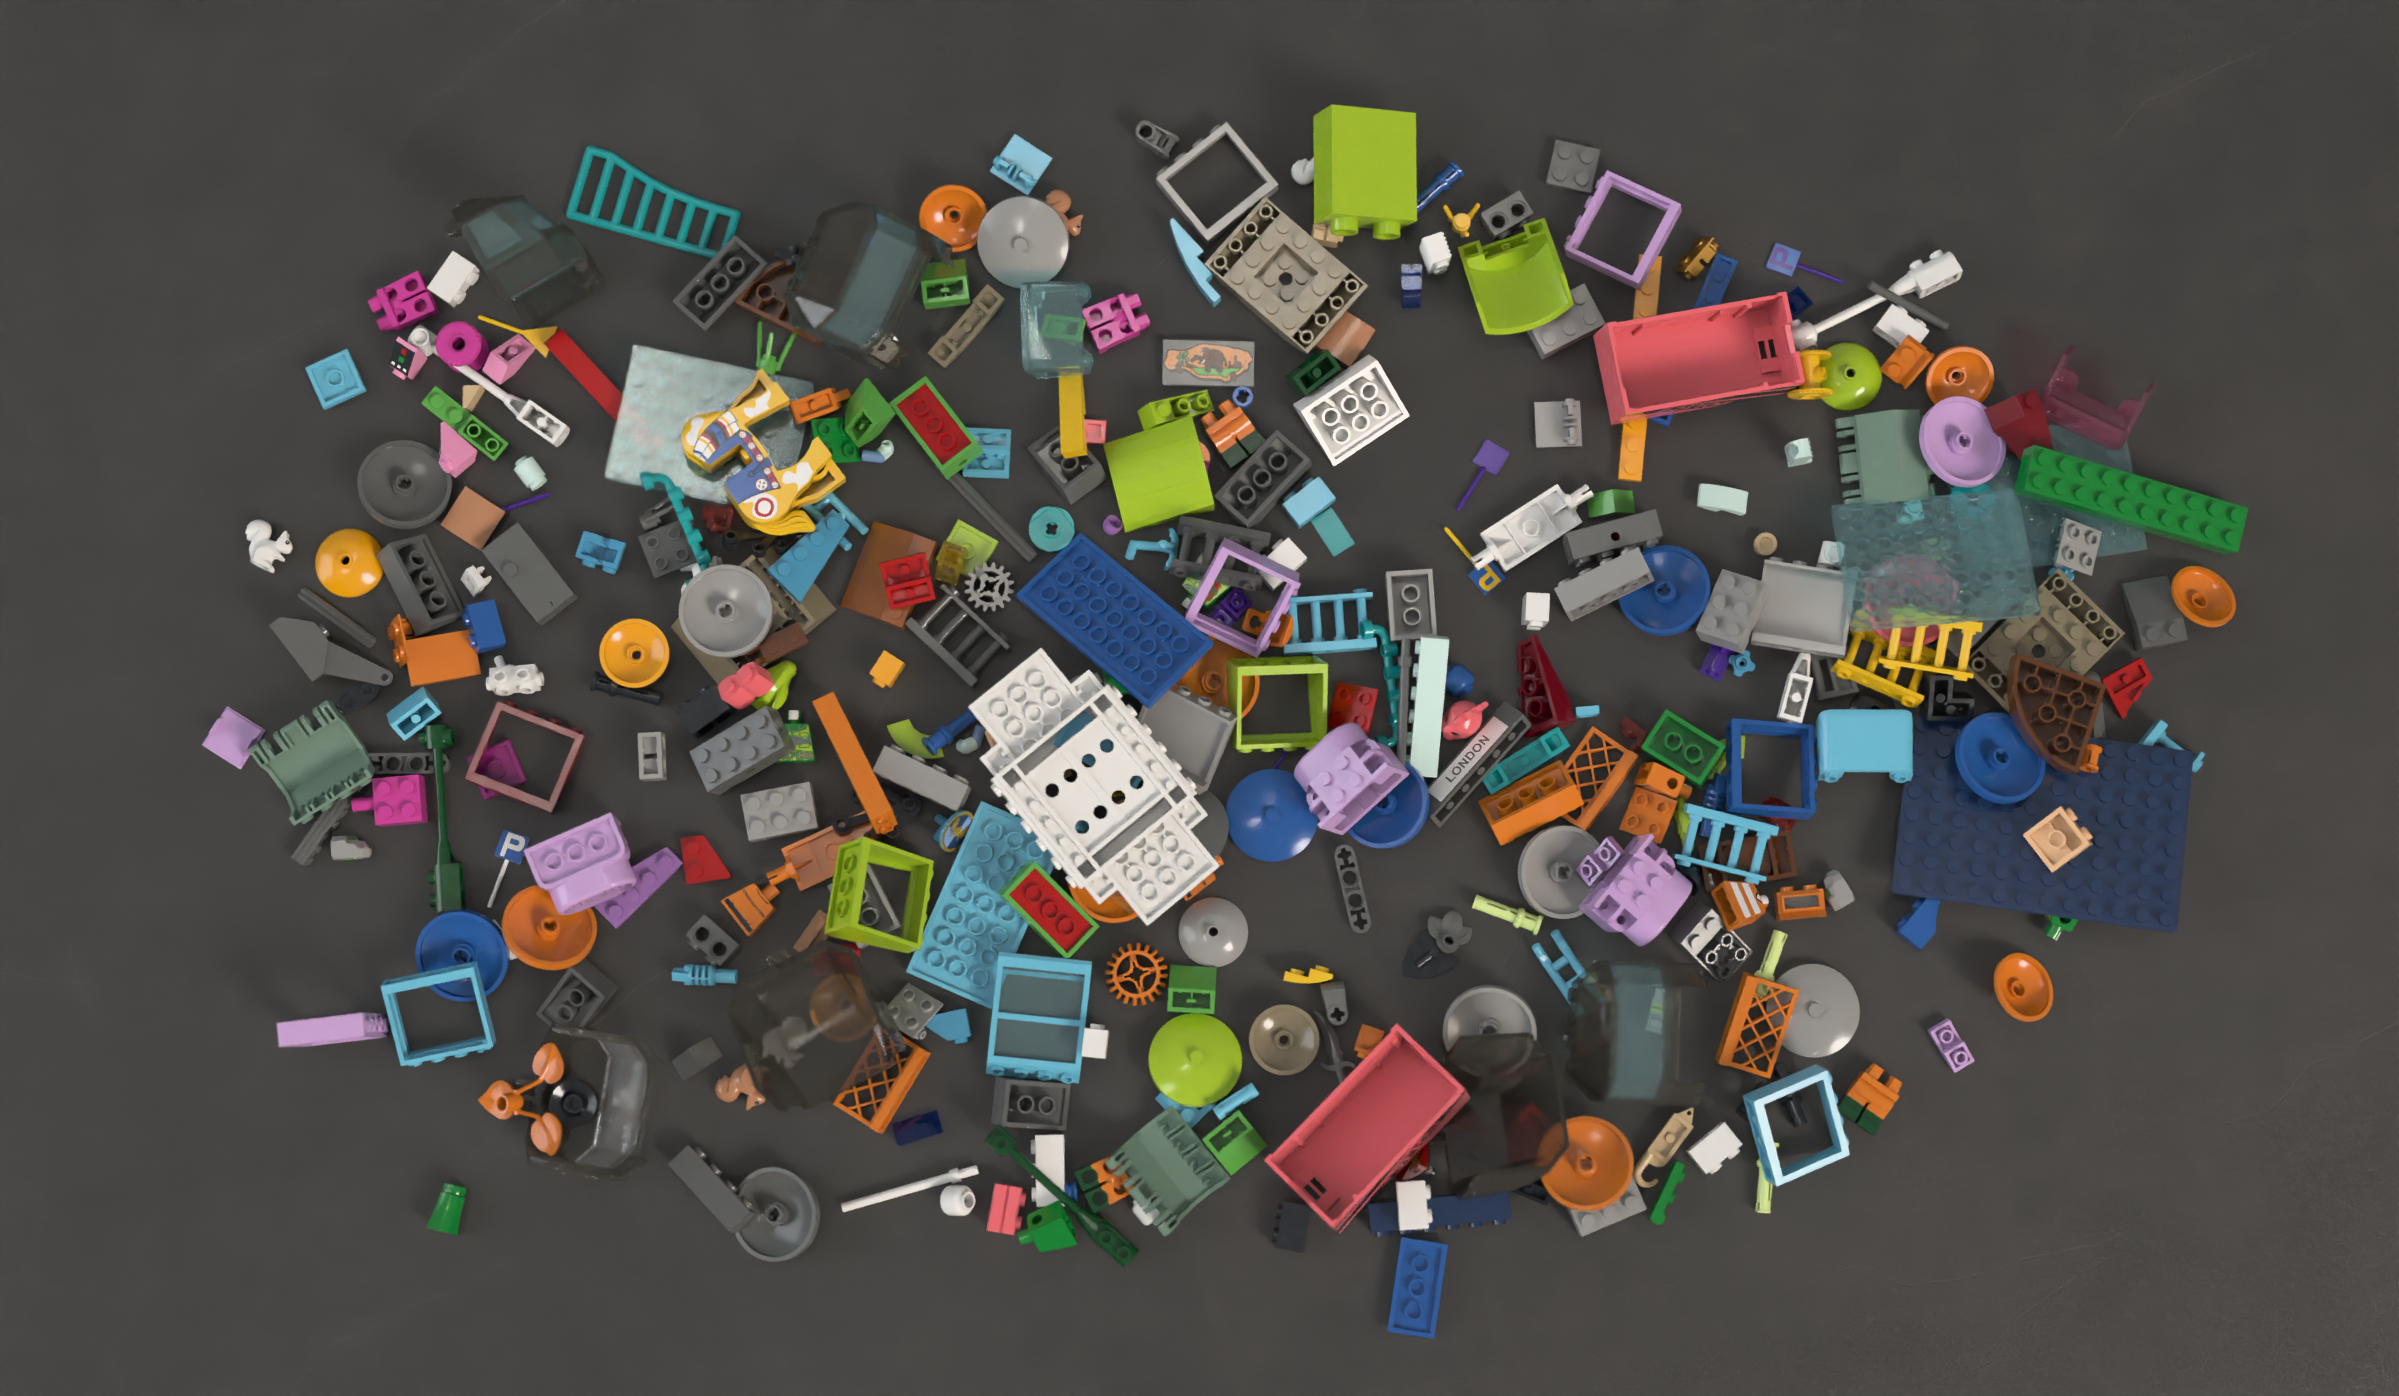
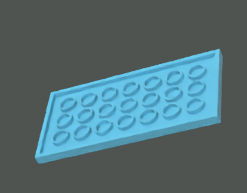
M981 801L924 929V940L921 949L914 952L906 972L992 1009L999 952L1016 954L1028 928V924L997 892L1028 860L1035 861L1049 876L1054 865L1050 861L1052 855L1047 850L1043 852L1035 841L1038 838L1034 833L1028 834L1021 826L1020 822L1023 820L1020 817ZM1002 973L1001 987L1007 974Z

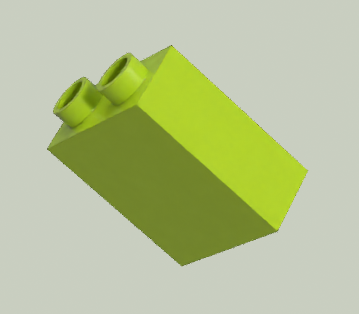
M1331 104L1313 116L1314 224L1331 225V234L1336 236H1352L1358 234V228L1373 229V238L1392 240L1400 238V230L1417 221L1416 113Z

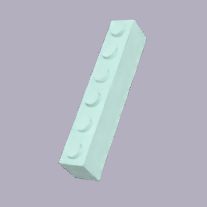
M1420 635V640L1415 641V654H1419L1418 663L1413 664L1412 677L1417 678L1416 686L1411 687L1410 700H1414V709H1409L1408 723H1412V732H1407L1406 746H1410V755H1406V762L1414 766L1423 777L1437 778L1449 650V637Z

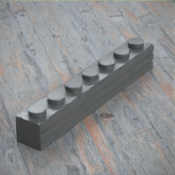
M358 785L352 789L353 793L345 799L341 800L339 797L334 800L333 805L320 815L291 858L302 866L307 867V865H310L314 860V855L322 849L321 845L330 838L331 831L339 825L338 821L347 814L352 798L356 797L358 793L360 794L364 787Z

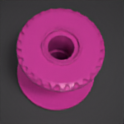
M462 321L452 322L444 326L437 335L436 351L439 357L454 371L462 373L455 367L468 365L477 372L485 365L489 357V345L483 335L471 324Z

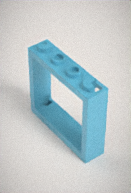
M477 961L388 979L382 983L381 990L401 1066L414 1065L416 1067L428 1060H431L433 1063L445 1060V1057L452 1055L455 1058L468 1055V1052L476 1050L478 1053H483L484 1050H489L494 1046L496 1036ZM471 977L486 1036L410 1051L395 993Z
M1817 1064L1743 1095L1765 1180L1776 1187L1850 1155L1848 1149L1849 1140L1844 1134L1842 1127L1844 1121L1837 1108L1838 1098L1831 1085L1832 1076L1828 1070ZM1816 1082L1833 1146L1781 1168L1764 1104Z

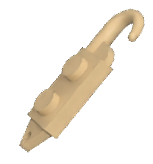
M1693 1107L1677 1114L1673 1113L1637 1162L1633 1170V1177L1639 1186L1651 1188L1658 1183V1179H1654L1651 1182L1644 1181L1641 1174L1648 1163L1656 1167H1663L1668 1163L1693 1129Z

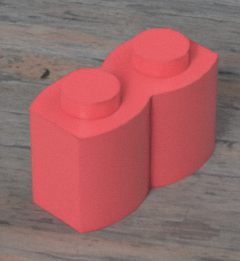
M750 662L742 666L735 675L725 678L717 688L723 701L740 710L749 706L756 697L769 692L774 686V682L769 671L755 662Z

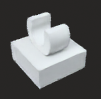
M471 566L465 570L461 577V581L473 597L481 594L485 586L492 579L491 576L482 578L480 574L485 569L483 566L477 569Z

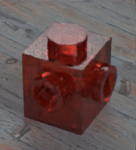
M709 501L708 507L704 506L702 520H705V526L709 528V531L714 533L726 532L730 530L734 509L732 505Z

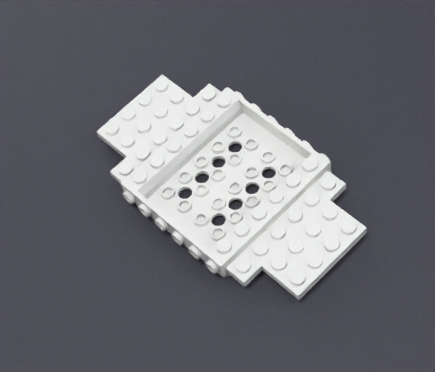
M1040 648L968 706L969 710L997 743L979 759L994 776L990 780L993 783L990 786L998 797L1003 795L1008 802L1005 806L1013 815L1018 814L1023 820L1020 822L1021 826L1028 834L1034 833L1038 838L1035 841L1043 852L1047 850L1052 855L1050 861L1058 870L1062 868L1067 874L1065 879L1073 889L1076 886L1079 890L1085 887L1098 904H1101L1117 890L1144 924L1148 926L1219 867V864L1190 830L1208 814L1194 798L1197 794L1194 790L1197 788L1195 783L1189 777H1183L1179 772L1182 770L1181 766L1175 759L1170 760L1166 756L1165 752L1167 750L1159 740L1155 742L1152 739L1150 728L1144 722L1142 724L1139 723L1135 718L1137 716L1136 711L1130 704L1125 706L1120 699L1123 696L1115 686L1111 688L1107 684L1103 687L1090 670L1086 671L1071 684L1044 650ZM1083 710L1093 719L1080 732L1075 733L1066 740L1060 748L1053 745L1061 729ZM1104 739H1109L1113 742V750L1109 753H1105L1100 749V743ZM1085 754H1091L1095 757L1093 767L1087 768L1082 764V757ZM1067 769H1073L1077 773V779L1072 783L1064 779L1063 775ZM1137 775L1143 779V786L1140 789H1133L1131 787L1130 779L1133 776ZM1055 784L1058 786L1059 793L1056 797L1046 795L1045 788L1047 785ZM1120 790L1125 794V801L1122 804H1116L1112 801L1114 791ZM1098 805H1102L1107 809V815L1103 819H1098L1093 814L1094 808ZM1080 820L1086 821L1089 825V830L1085 834H1079L1075 829L1076 823Z

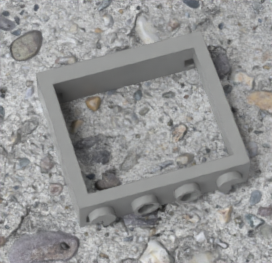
M1227 122L1222 126L1220 124L1216 125L1210 131L1211 135L1206 139L1200 138L1192 145L1193 149L1187 154L1183 152L1174 160L1175 163L1169 168L1167 166L1162 168L1157 173L1158 177L1156 178L1157 186L1207 246L1249 214L1264 197L1269 198L1278 190L1279 185ZM1226 134L1266 183L1214 225L1206 229L1167 180Z

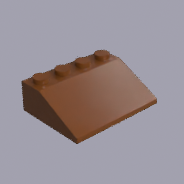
M873 521L840 607L905 631V622L910 618L915 604L890 610L879 563L925 552L928 567L930 568L938 548L937 543L917 534Z

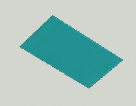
M1332 507L1310 520L1334 557L1355 544Z

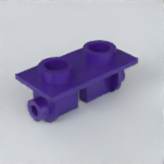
M1712 644L1699 673L1720 682L1729 664L1728 659L1735 651Z

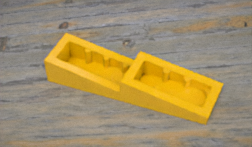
M1081 369L1059 373L1061 454L1066 459L1088 455L1084 420L1086 409Z

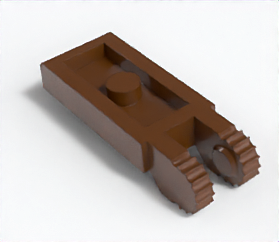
M798 621L764 638L757 647L742 656H749L761 650L763 657L750 661L760 666L809 644V641Z

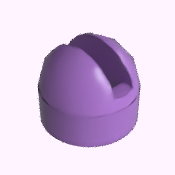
M1109 515L1103 522V530L1108 535L1117 534L1123 527L1121 519L1115 515Z

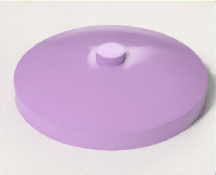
M1956 396L1938 402L1927 411L1922 419L1919 430L1920 448L1928 466L1942 480L1958 487H1975L1987 482L2001 469L2006 455V442L1992 430L1984 411L1987 407L1971 398Z

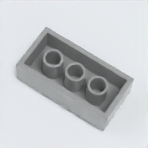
M1630 547L1622 551L1621 556L1615 559L1611 557L1603 560L1597 568H1587L1572 580L1570 578L1562 580L1554 590L1572 622L1655 580L1639 547L1635 549Z
M893 744L890 748L884 745L873 768L874 773L954 812L962 810L972 790L966 779L956 774L952 778L947 775L948 772L935 764L931 768L926 765L927 762L914 754L910 758L905 755L906 752Z

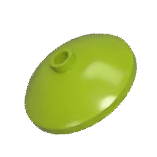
M1840 343L1826 349V351L1831 352L1832 357L1820 360V366L1826 368V380L1822 381L1821 388L1832 389L1833 395L1821 400L1828 406L1841 411H1854L1868 405L1876 397L1882 382V372L1879 370L1880 365L1875 356L1865 347L1854 343ZM1847 370H1851L1854 373V377H1848L1846 374Z

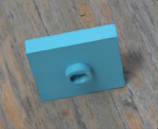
M348 349L305 367L324 410L367 391Z

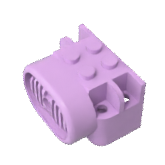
M1356 723L1343 724L1328 733L1301 758L1294 770L1295 779L1307 793L1306 798L1309 810L1321 820L1317 825L1321 829L1344 835L1410 774L1387 745L1371 740Z
M611 812L523 850L537 884L550 893L556 910L561 915H569L588 909L624 893L636 884V877L629 862L631 853L627 839L621 830V822Z
M1652 834L1633 837L1624 849L1626 854L1598 881L1578 906L1583 913L1604 931L1609 933L1622 932L1635 945L1640 947L1651 942L1664 929L1686 901L1692 890V883L1675 869L1673 859L1667 854L1668 851L1658 847L1652 841L1655 837Z

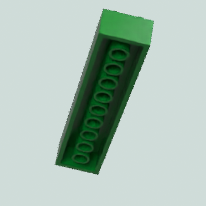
M2036 445L2024 449L2014 493L2224 555L2238 553L2248 512L2247 507Z

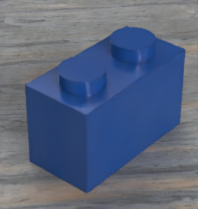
M492 599L467 605L464 613H462V620L464 626L469 628L470 635H468L470 647L474 648L475 653L479 654L503 648L506 644V639L495 600Z

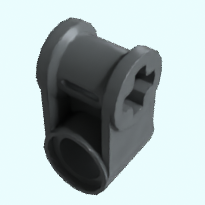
M1150 121L1140 122L1135 131L1137 143L1167 160L1170 158L1169 153L1173 146L1180 140L1172 132L1162 129ZM1143 129H1148L1152 135L1144 138L1139 132Z
M1343 980L1320 984L1322 1001L1325 1006L1328 1022L1333 1026L1343 1025L1348 1018ZM1335 1009H1338L1339 1013L1344 1014L1340 1021H1336V1018L1331 1017Z

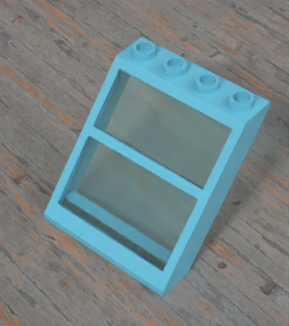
M999 952L986 1074L998 1077L1012 1076L1019 1079L1031 1078L1041 1081H1061L1066 1084L1079 1083L1092 961Z

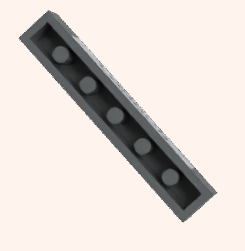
M1504 701L1485 724L1479 728L1477 733L1464 745L1460 752L1450 760L1437 778H1434L1433 782L1428 786L1430 801L1427 819L1440 828L1531 727L1532 724L1523 713Z

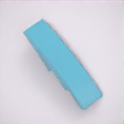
M1172 218L1170 220V228L1184 265L1199 290L1211 305L1215 307L1221 302V296L1208 283L1212 279V273L1200 261L1204 256V251L1178 222Z

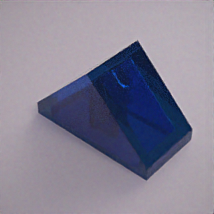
M1799 286L1787 294L1792 321L1814 304Z

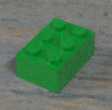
M1666 709L1642 745L1641 751L1664 767L1685 776V780L1701 789L1726 752V746Z

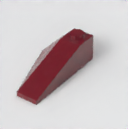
M2035 388L1984 410L1994 433L1998 437L2001 436L2009 446L2008 450L2012 454L2015 453L2020 460H2022L2024 449L2034 445L2054 451L2045 411Z
M1532 635L1518 643L1517 663L1518 672L1521 674V687H1518V695H1521V709L1518 710L1532 724L1524 733V737L1530 738L1543 735L1556 727H1559L1561 730L1576 722L1570 699L1537 635Z

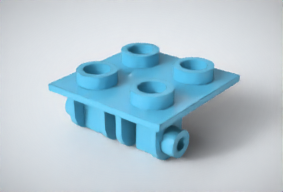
M1014 134L1001 155L995 157L994 165L990 172L1028 196L1053 158Z

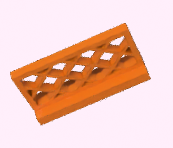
M1592 726L1564 766L1568 773L1575 772L1576 787L1580 796V788L1593 785L1595 795L1591 799L1583 800L1588 805L1585 809L1581 805L1582 813L1577 820L1570 817L1568 813L1561 817L1575 827L1588 832L1638 762V755L1627 750ZM1593 734L1602 739V748L1590 750L1588 741ZM1605 741L1612 746L1606 747ZM1585 745H1587V750L1582 751ZM1617 749L1623 753L1619 761L1609 763L1607 750ZM1604 751L1606 763L1593 765L1591 753ZM1588 754L1590 766L1576 768L1575 759L1578 755ZM1573 764L1574 769L1568 770L1570 766ZM1614 765H1615V767L1613 768V770L1610 771V766H1614ZM1607 767L1608 777L1605 780L1595 781L1593 769ZM1591 770L1593 782L1579 784L1577 772ZM1602 784L1597 791L1596 785Z
M1744 971L1715 1056L1716 1062L1720 1065L1731 1066L1770 1078L1800 990L1754 976ZM1758 983L1767 985L1771 993L1758 999L1755 993ZM1783 991L1792 993L1790 1001L1781 1006L1776 995ZM1773 997L1778 1008L1766 1013L1761 1002ZM1758 1004L1763 1015L1751 1021L1748 1016L1749 1009ZM1780 1011L1784 1018L1783 1022L1773 1028L1768 1017ZM1766 1019L1770 1030L1758 1035L1754 1024ZM1751 1026L1756 1037L1744 1043L1740 1036L1742 1030ZM1773 1033L1776 1038L1775 1046L1766 1050L1761 1039ZM1758 1041L1763 1052L1751 1057L1746 1047ZM1741 1049H1744L1749 1058L1742 1063L1732 1061L1734 1053ZM1766 1055L1769 1061L1766 1071L1757 1069L1753 1061Z
M881 1024L833 1105L866 1124L872 1130L883 1134L931 1053L884 1024ZM885 1031L891 1035L893 1045L881 1048L879 1039ZM896 1038L899 1039V1040L902 1041V1042H901V1043H897ZM908 1045L913 1048L908 1058L900 1059L899 1046ZM894 1048L897 1061L885 1063L882 1051ZM878 1052L881 1065L869 1068L867 1060L869 1055ZM898 1064V1076L888 1080L886 1067ZM882 1068L885 1081L873 1084L870 1071ZM866 1072L869 1085L857 1088L855 1081L857 1075ZM885 1084L887 1089L886 1096L876 1100L874 1087ZM870 1088L872 1101L860 1104L858 1091ZM854 1093L857 1105L846 1107L841 1103L846 1094ZM873 1104L875 1114L871 1121L863 1117L861 1107Z

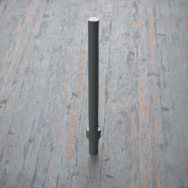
M1401 638V656L1398 657L1400 684L1397 758L1404 767L1406 763L1409 667H1412L1410 638Z

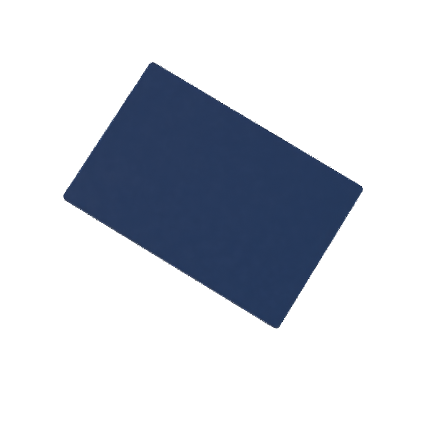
M1920 714L1912 715L1913 776L1911 781L1903 782L1891 886L1892 893L2174 933L2177 930L2193 765V753L2191 751L2089 738L2088 744L2102 747V753L2099 754L2097 762L2098 772L2091 773L2079 770L2077 774L2070 776L2045 762V773L2042 782L2031 795L2016 803L2000 804L1986 800L1976 794L1966 784L1958 770L1955 758V745L1961 730L1970 721H1927ZM2060 806H2063L2065 809L2070 808L2076 814L2078 819L2075 822L2080 828L2084 826L2092 835L2090 839L2092 845L2055 872H2051L2023 834Z

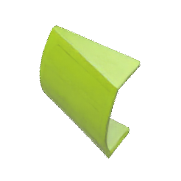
M1545 218L1524 224L1525 232L1482 247L1479 240L1457 247L1485 333L1488 335L1514 334L1537 328L1559 317L1574 305L1566 276Z
M1192 415L1103 444L1125 533L1179 520L1180 515L1191 517L1214 511L1213 496Z

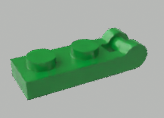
M1673 1160L1649 1212V1220L1654 1224L1659 1225L1665 1221V1214L1663 1212L1667 1204H1672L1676 1196L1674 1188L1677 1182H1682L1686 1171L1683 1170L1685 1165Z

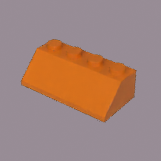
M1561 760L1478 801L1500 846L1512 842L1514 839L1532 832L1536 828L1584 804L1575 783Z

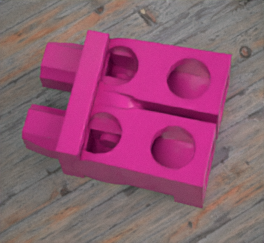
M418 270L391 283L385 288L376 290L378 295L368 300L374 313L384 309L387 314L377 320L382 332L393 329L399 332L419 321L441 315L431 295L432 293L427 289L428 284L424 275Z
M1122 293L1117 297L1081 310V316L1086 320L1085 325L1089 334L1091 333V338L1098 354L1139 336L1140 331L1150 325L1146 313L1136 317L1133 315L1132 310L1142 305L1137 293L1127 296Z

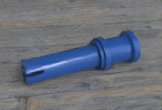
M1450 160L1448 166L1439 174L1436 173L1433 181L1417 195L1418 203L1430 192L1417 205V213L1429 204L1442 190L1448 191L1450 185L1458 177L1462 178L1464 176L1463 171L1455 162Z
M968 710L947 726H939L935 733L928 738H922L921 741L927 751L934 756L937 754L938 749L945 744L950 745L954 740L953 737L978 719Z

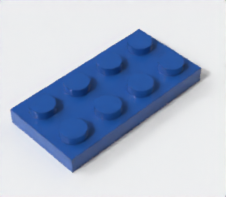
M1401 1237L1387 1327L1388 1332L1434 1339L1448 1244Z

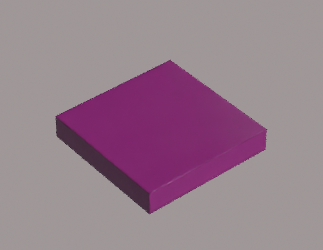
M510 739L486 749L477 774L513 788L528 782ZM475 754L466 757L469 766ZM478 786L484 800L499 795L496 792Z

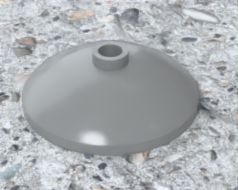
M1205 898L1195 902L1185 911L1179 924V940L1182 949L1191 960L1205 967H1221L1233 962L1243 952L1248 939V925L1243 913L1236 905L1222 898ZM1215 927L1218 930V934L1211 936L1209 934L1210 928Z

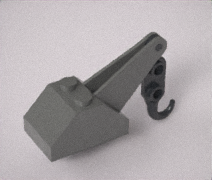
M279 617L269 625L312 682H315L324 674L361 681L343 694L336 703V709L343 716L353 714L377 696L380 686H387L393 681V674L389 670L328 641L327 637L330 634L322 624L317 626L312 621Z

